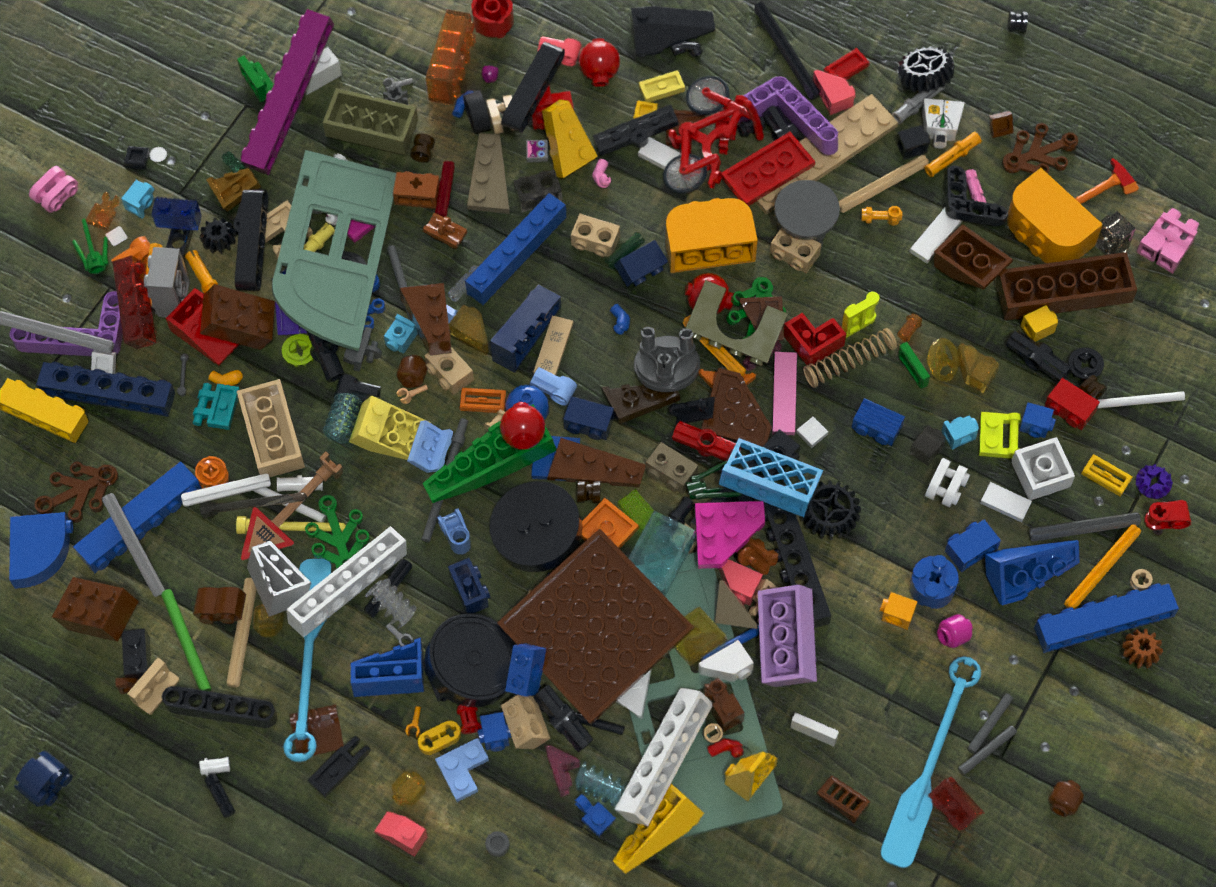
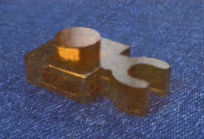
M105 192L102 195V204L95 202L86 218L87 224L107 231L116 215V211L113 208L119 205V197L115 195L113 200L108 201L110 196L108 192Z

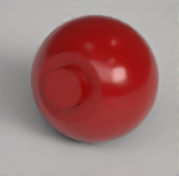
M593 39L580 52V70L586 78L592 80L593 86L604 87L609 85V79L618 72L620 66L619 53L611 43L604 41V39Z
M704 273L695 277L691 283H687L685 295H687V301L692 310L695 307L705 280L722 286L727 290L717 315L724 309L730 310L732 308L731 297L734 293L729 292L728 284L722 277L713 273Z
M518 402L504 413L500 422V432L504 441L511 447L520 450L530 449L542 440L545 433V421L542 414L536 408L525 402Z

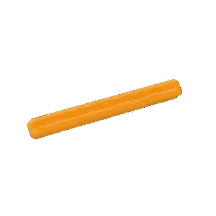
M1132 524L1066 599L1065 607L1074 608L1075 610L1137 539L1141 533L1140 528Z

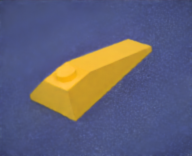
M760 752L740 759L736 765L732 763L725 772V776H727L725 785L748 802L777 766L778 758L774 755Z
M670 784L649 825L637 824L638 826L634 834L626 838L613 862L626 874L689 832L699 822L704 812L674 785Z

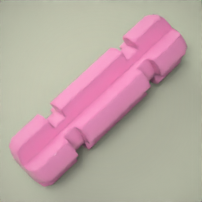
M974 169L965 171L971 198L974 201L986 202L985 197L982 196L983 191L979 179H977L976 171Z

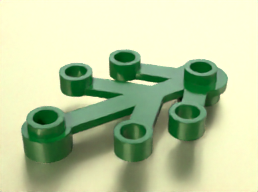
M758 277L752 282V288L744 292H735L731 297V302L735 306H741L740 301L736 300L735 296L740 298H752L754 296L755 298L773 297L771 294L773 285L769 279ZM744 309L739 311L732 310L727 315L726 320L730 325H736L740 320L748 316ZM731 315H734L737 320H733ZM750 321L746 337H744L743 339L751 336L755 332V329Z
M325 495L319 500V509L321 513L327 515L333 535L319 529L318 525L314 522L306 525L305 532L308 537L317 538L337 548L339 555L325 550V546L322 543H315L311 548L315 558H323L335 564L337 569L358 553L369 542L370 537L369 533L364 529L357 531L355 535L356 542L348 553L346 544L357 525L363 521V514L358 509L352 510L349 513V521L343 532H341L335 513L337 501L333 496ZM331 501L332 504L330 506H325L324 502ZM358 514L360 515V518L354 520L352 519V516ZM314 527L316 531L310 533L308 532L309 528ZM361 534L367 536L364 540H360L358 537ZM316 548L323 549L321 553L314 552Z

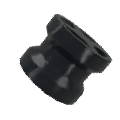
M1009 12V32H1014L1015 30L1026 32L1027 12Z

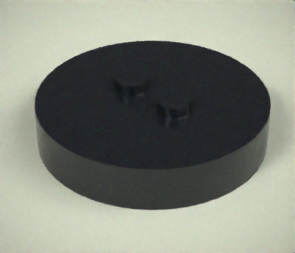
M544 481L523 483L509 490L494 507L490 519L491 539L500 556L509 565L526 572H542L559 566L574 553L582 536V518L574 499L560 486Z
M461 614L451 617L437 628L427 645L425 652L427 675L437 691L448 700L467 707L488 706L500 700L507 693L505 689L513 645H516V643L495 620L479 614Z

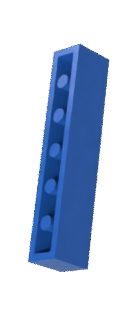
M549 193L465 280L467 294L484 305L566 219V204Z
M180 461L121 509L138 540H141L147 531L152 527L159 526L167 515L176 512L181 507V504H183L181 495L183 493L200 490L201 486L198 479ZM111 517L73 546L77 555L94 574L99 570L105 569L112 559L125 553L128 548Z
M1154 584L1149 586L1147 590L1140 592L1139 590H1132L1122 597L1110 596L1103 602H1089L1084 604L1082 608L1075 610L1074 608H1067L1061 611L1060 614L1053 616L1052 614H1045L1039 617L1034 629L1043 653L1172 618L1176 615L1179 607L1169 584Z

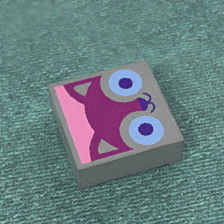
M526 140L527 162H548V141Z

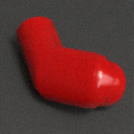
M722 739L707 747L711 757L725 751L731 752L734 758L741 757L744 754L743 745L739 741Z

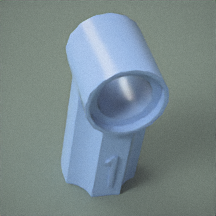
M538 367L530 382V385L538 387L544 393L550 395L554 402L563 406L568 405L571 396H573L577 388L576 382L565 376L558 377Z

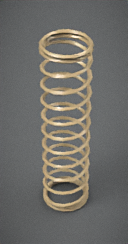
M885 328L883 331H878L877 336L872 334L869 339L863 338L862 344L855 342L854 347L848 345L846 350L840 349L839 355L832 353L831 358L825 356L823 361L817 360L816 366L811 363L804 366V374L808 383L813 388L818 387V379L810 367L811 365L815 367L820 381L823 384L825 383L824 377L818 369V362L824 365L828 378L832 380V374L825 364L826 358L831 361L836 375L840 376V371L833 361V355L839 357L840 364L847 373L848 368L841 358V351L847 354L851 367L855 369V363L848 353L849 347L854 349L859 364L863 365V360L856 350V344L862 346L863 353L870 362L871 357L864 347V340L870 343L874 356L878 358L877 349L871 342V337L873 336L877 338L882 353L886 354L884 344L879 339V333H882L889 349L892 351L896 350L897 342L890 329Z

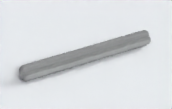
M113 493L104 496L102 501L153 596H160L165 589Z

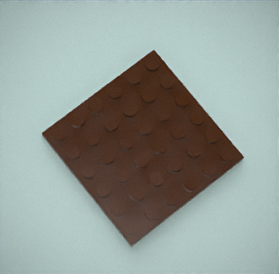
M601 529L597 530L497 622L517 645L526 643L546 648L542 672L591 725L695 629Z

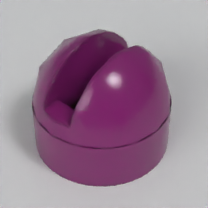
M494 66L482 67V79L486 83L495 82L499 69Z

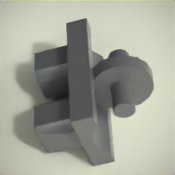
M365 327L359 351L346 348L343 361L354 365L353 370L360 372L365 355L367 356L366 362L372 363L373 359H378L382 355V351L377 348L378 342L372 341L371 346L368 345L372 328Z

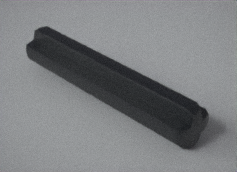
M401 559L365 606L364 611L370 617L377 615L412 569V564L408 560Z

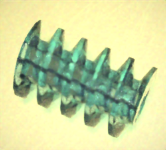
M348 393L336 394L334 402L331 404L328 418L325 421L326 425L323 427L324 435L335 442L348 443L349 439L346 436H350L352 433L348 428L354 427L352 420L357 419L355 413H358L360 410L357 405H361L362 400Z
M584 761L576 777V790L580 792L585 788L586 795H590L593 792V798L599 799L602 796L603 803H607L611 799V806H617L628 785V781L621 785L620 776L615 782L612 781L613 773H610L605 778L604 769H601L596 774V766L593 765L588 770L587 762Z

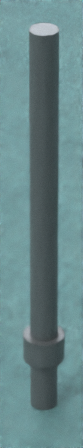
M460 419L456 433L452 435V446L445 464L446 466L455 459L454 457L459 453L460 447L464 445L466 439L464 435L469 422L466 419ZM443 500L432 504L421 539L424 542L429 543Z

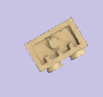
M157 658L127 694L132 703L151 715L162 703L163 691L167 687L176 686L180 679L169 671L164 661Z

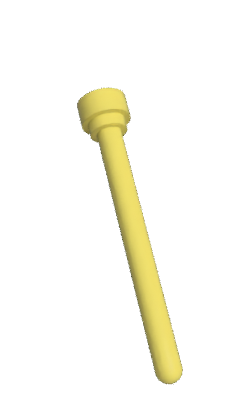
M237 516V534H247L250 522L247 516ZM284 522L279 529L281 531H305L306 525L311 522ZM314 522L318 525L319 529L325 532H332L328 522ZM339 523L341 532H343L346 525ZM311 527L308 531H316V528Z

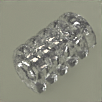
M390 579L380 580L370 588L365 597L368 598L373 595L374 598L371 603L380 602L378 611L386 608L384 617L393 615L390 623L393 624L399 621L400 623L397 627L399 629L412 618L416 611V606H409L410 600L408 598L403 599L404 594L402 592L396 593L397 587L395 585L390 586Z

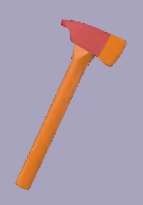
M1112 158L1110 160L1113 166L1112 176L1075 199L1080 204H1083L1116 185L1121 186L1124 194L1133 193L1139 187L1128 171Z

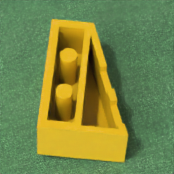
M558 100L542 110L546 135L550 143V157H552L554 165V177L565 178L598 157L569 101Z

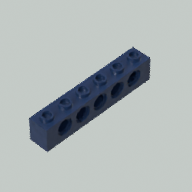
M43 362L36 383V387L50 397H59L66 400L169 417L175 397L172 384L165 380L153 381L142 376L135 378L123 373L111 374L100 369H84L77 365L72 367L64 366L59 362ZM68 378L65 382H60L62 379ZM89 382L87 385L81 386L83 383ZM105 386H110L108 389H103ZM132 389L129 393H124L126 390ZM153 393V395L145 397L146 394Z

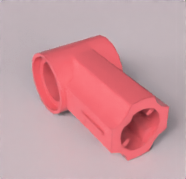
M543 36L540 38L538 51L544 42L565 49L563 65L574 66L576 64L582 47L579 41L571 38L564 41Z

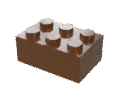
M214 284L203 295L200 334L262 350L272 341L275 301Z
M73 577L52 618L69 631L118 642L139 601L124 588Z

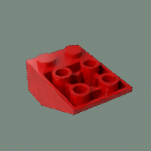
M194 288L165 319L172 333L220 366L239 344L200 334L204 294Z

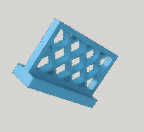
M739 438L727 464L723 467L719 485L804 517L823 470ZM740 447L749 450L751 454L742 456L739 451ZM768 457L772 462L763 464L760 458ZM755 459L758 466L749 468L746 461ZM741 463L744 470L735 468L732 465ZM789 465L793 470L784 472L781 466ZM776 467L779 474L770 476L767 469ZM762 471L765 478L756 476L753 473ZM810 473L816 477L806 481L803 474ZM797 476L800 482L792 484L789 477ZM783 479L786 486L777 484L774 481ZM804 487L808 495L798 492L796 489Z

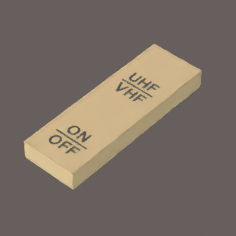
M552 315L534 373L540 367L557 376L573 327V320Z

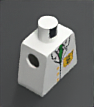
M924 98L922 108L924 131L928 132L930 139H934V147L942 149L946 147L947 141L955 140L962 117L964 102Z

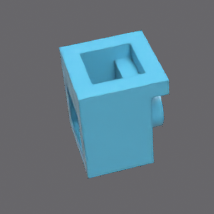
M136 180L121 198L125 210L143 219L145 216L144 210L149 208L153 202L154 197L152 193L155 189L149 183H142Z
M397 314L395 321L384 335L386 346L392 351H399L404 354L417 336V328L412 321Z
M969 415L965 418L958 417L951 423L948 420L945 421L941 432L953 450L975 440L979 426L975 418H971Z

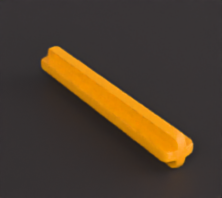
M691 315L684 318L683 325L685 327ZM701 338L700 342L728 370L740 373L741 376L745 375L746 369L723 346L721 349L709 345L710 340Z

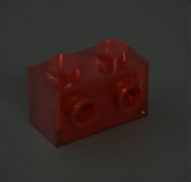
M953 777L944 779L928 794L932 799L933 805L948 817L949 823L955 829H959L960 832L968 829L984 814L983 810Z

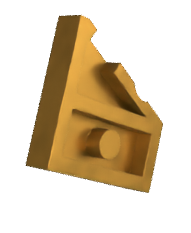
M249 168L239 170L236 173H226L222 178L214 179L210 177L206 179L222 207L227 212L241 202L243 190H253L261 187Z

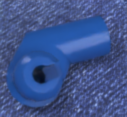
M467 91L463 95L473 93L474 91ZM463 95L457 98L452 112L453 116L458 118L462 117L465 109Z
M615 304L610 309V312L617 318V324L613 328L617 334L622 335L629 329L630 317L618 304Z

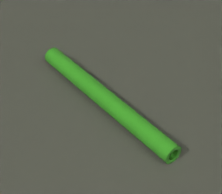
M171 589L164 590L161 594L197 686L199 690L210 692L212 690L173 592Z

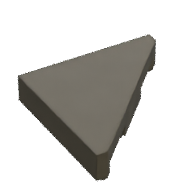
M720 580L715 623L758 629L759 624L755 622L746 607L728 587L726 581Z

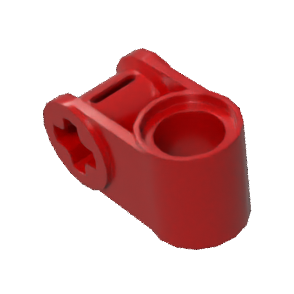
M1184 500L1153 503L1149 508V512L1144 517V523L1151 530L1187 528L1191 525L1188 504Z

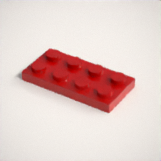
M788 132L723 171L721 178L739 200L750 206L814 167L815 160L795 136Z

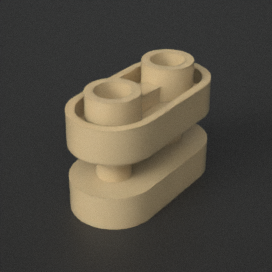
M511 95L502 96L503 103L496 104L494 98L486 100L494 134L503 133L502 118H500L499 112L506 110L512 99Z

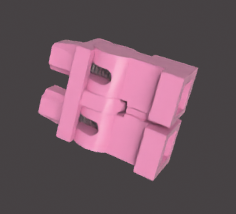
M1174 208L1167 213L1163 212L1149 233L1141 240L1137 249L1138 254L1152 262L1159 255L1156 264L1171 273H1174L1192 245L1199 223L1193 219H1189L1186 224L1179 221L1181 213Z

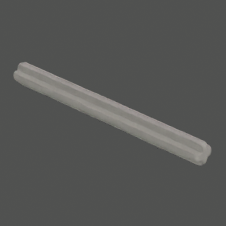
M0 311L1 325L106 353H111L114 348L112 340Z

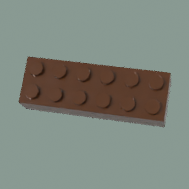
M1127 252L1005 269L996 277L995 281L1004 321L1023 318L1025 315L1045 305L1054 313L1133 303L1137 292Z

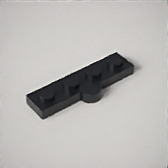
M670 104L593 135V139L600 155L603 156L630 144L638 148L644 147L648 143V137L679 125V122Z

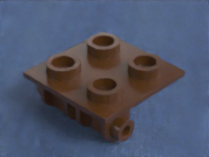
M331 705L308 710L307 732L313 735L317 745L313 756L337 751L340 747H344L337 706ZM298 713L290 714V724L293 733L296 732ZM296 738L294 740L296 752L298 754L303 753V755L308 753V742L310 740L307 738L305 740H297Z

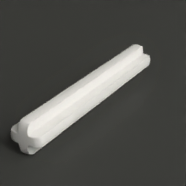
M262 474L183 493L181 499L183 505L187 507L269 487L271 481L268 474Z

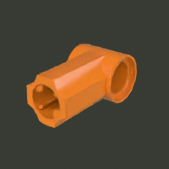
M145 236L138 237L133 240L129 249L111 260L120 275H125L140 264L147 265L150 242Z

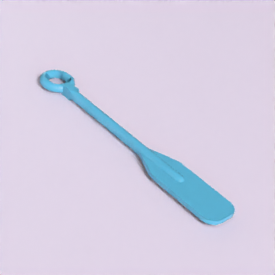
M307 559L301 563L299 571L311 582L310 591L331 574L332 567L330 562L325 559ZM325 621L304 637L296 732L289 735L284 743L285 755L295 762H302L311 758L317 747L315 738L307 732V716L313 646ZM296 738L297 740L309 739L308 753L304 755L303 753L291 754L292 741Z
M958 657L949 666L950 679L955 683L929 757L922 775L900 797L881 848V857L884 861L900 868L909 867L919 847L933 807L931 791L932 773L964 687H972L981 678L980 665L971 657ZM964 662V665L974 666L976 671L973 672L972 681L966 682L965 679L956 678L954 673L957 672L958 663Z

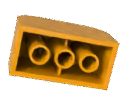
M1042 168L1038 169L1016 187L1007 217L1008 227L1014 233L1016 239L1028 246L1031 253L1045 263L1080 259L1095 247L1103 225Z
M715 198L704 202L693 201L689 204L675 207L668 214L666 219V251L670 273L756 262L758 240L753 215L749 206L743 201L735 198Z

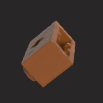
M397 172L393 190L394 204L436 209L440 185L439 176L430 173Z

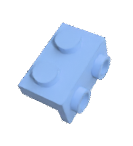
M426 420L420 421L407 462L426 473L437 472L444 466L445 456L451 445L453 431L450 429L441 430Z

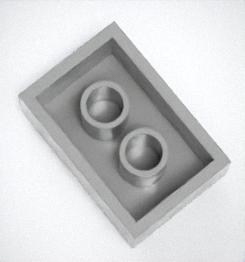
M153 247L152 255L148 256L149 273L144 277V287L148 290V298H151L152 308L155 309L157 316L167 317L188 295L190 278L180 249Z

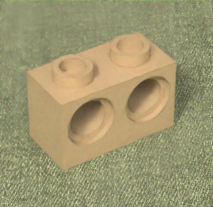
M579 214L571 233V245L579 250L594 252L601 257L607 256L612 258L620 239V226ZM607 239V240H609V241H607V242H602L601 240Z
M782 228L772 240L770 246V254L775 259L783 260L795 270L803 271L806 274L819 257L821 251V243L813 239L803 240L795 238L786 233ZM800 254H806L807 256L802 257Z
M517 695L501 705L516 748L535 749L550 739L541 710L535 702L534 696L525 697Z

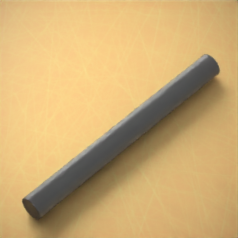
M393 245L389 246L387 251L400 290V288L408 286L396 248ZM406 309L408 319H409L410 321H412L411 318H410V315H409V313H408V311H407V309Z

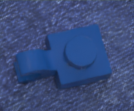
M583 794L575 800V805L585 814L582 822L598 837L615 822L616 818L599 802L593 807Z

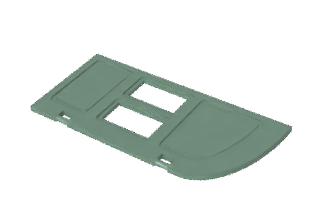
M305 150L273 276L272 294L277 305L285 315L303 329L333 344L359 351L393 202L396 173ZM304 178L309 179L308 186L302 185ZM313 210L338 216L329 256L303 249ZM350 220L376 226L367 265L342 259ZM282 265L287 266L286 274L280 273Z

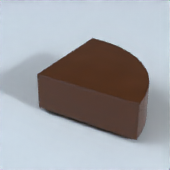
M115 678L116 687L120 694H127L138 682V679Z

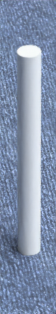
M1173 392L1099 399L1098 408L1185 400V393Z
M267 487L253 490L284 506H287L292 500ZM303 504L295 510L318 522H324L326 519L325 514Z

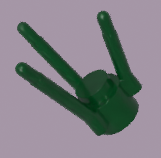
M727 461L691 477L692 482L686 483L691 500L742 496V493L720 492L724 487L707 489L705 481L700 482V479L723 468Z

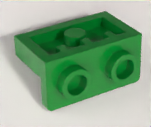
M245 55L237 58L240 72L260 102L266 100L269 90H272L274 84L259 62H249Z

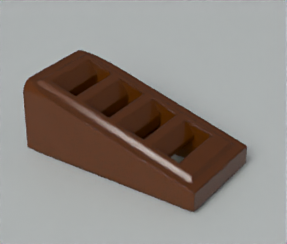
M832 775L817 792L818 796L854 824L870 804L867 798ZM834 784L836 789L831 795H828L826 792ZM840 790L843 791V795L836 800L835 796ZM849 796L851 800L845 806L842 802ZM857 802L858 806L854 811L851 810L850 807Z

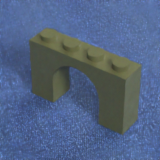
M705 280L686 326L687 329L692 330L693 338L699 341L701 338L710 340L709 345L721 349L722 346L729 348L730 354L740 358L742 354L751 357L749 361L759 366H762L763 363L768 364L788 314L767 305L757 330L751 336L745 339L729 338L717 326V313L727 290L722 286Z

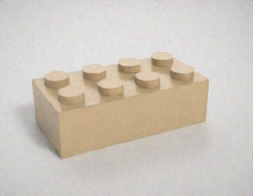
M280 379L237 391L259 474H268L269 477L305 468Z

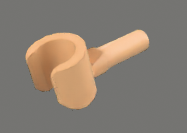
M425 384L410 391L401 388L396 394L398 397L406 395L400 401L403 404H409L413 396L428 390V387Z

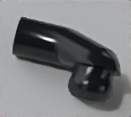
M683 41L671 46L674 56L690 50L693 57L702 54L701 45L698 42Z

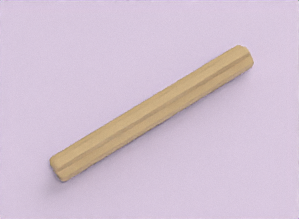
M920 155L839 201L840 212L844 213L923 169L925 165H928V159L925 155Z
M246 578L244 582L245 604L242 620L237 621L226 682L229 687L234 688L240 686L257 590L252 578Z

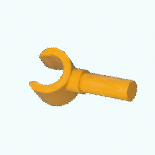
M415 706L412 723L405 729L408 737L409 731L412 728L417 729L416 738L421 734V730L418 727L421 711L419 706Z

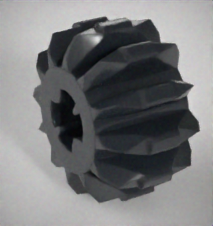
M215 217L211 223L206 221V227H201V234L199 236L204 249H210L212 254L217 250L220 254L223 253L224 249L230 251V245H235V237L237 235L232 223L226 222L224 218L217 221Z

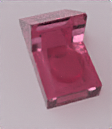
M550 745L546 746V755L560 797L569 795V786H572L569 772L566 771L580 767V760Z

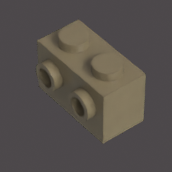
M660 442L646 461V472L652 479H659L665 483L671 491H678L683 495L687 490L686 483L692 482L691 477L698 475V465Z

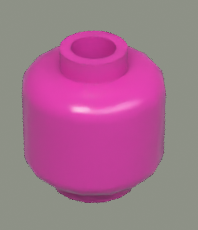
M955 614L939 623L937 636L943 645L956 648L971 640L973 627L967 618L960 614Z

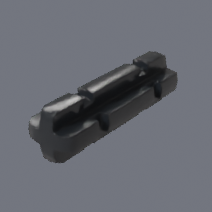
M215 773L206 776L204 781L210 789L223 817L228 818L232 816L235 810L232 804L229 803L230 800L222 785L219 784L218 777Z

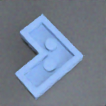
M478 738L435 759L456 802L478 792L469 770L489 761Z

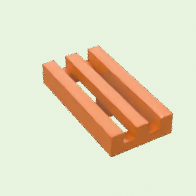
M462 388L460 411L497 413L500 409L505 411L506 390ZM466 395L501 397V399H487L485 397L470 398L466 397Z

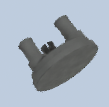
M800 180L787 185L780 191L775 201L774 212L777 220V230L780 231L782 228L786 233L798 239H813L821 243L822 247L823 239L834 228L839 218L840 205L835 193L826 185L813 180Z
M645 327L643 331L641 330L642 341L634 360V370L636 377L644 386L659 392H674L686 388L695 381L700 372V357L693 343V332L691 329H682L679 332L680 338L674 336L655 338V330L653 328Z

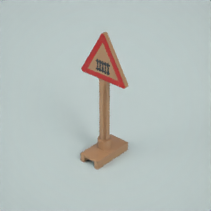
M327 452L320 457L321 467L316 471L313 479L273 520H269L258 508L253 507L241 560L249 559L252 547L271 541L279 550L294 545V542L279 527L323 481L326 482L330 476L338 479L343 474V467L331 461Z

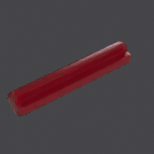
M444 161L435 209V213L442 217H446L455 169L453 161Z

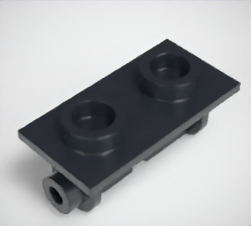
M715 397L700 398L699 400L679 404L674 403L669 408V413L677 417L676 424L679 421L690 423L712 419Z

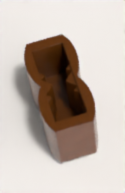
M237 587L199 588L193 615L204 624H213L214 621L233 624L234 621L242 620L246 593Z

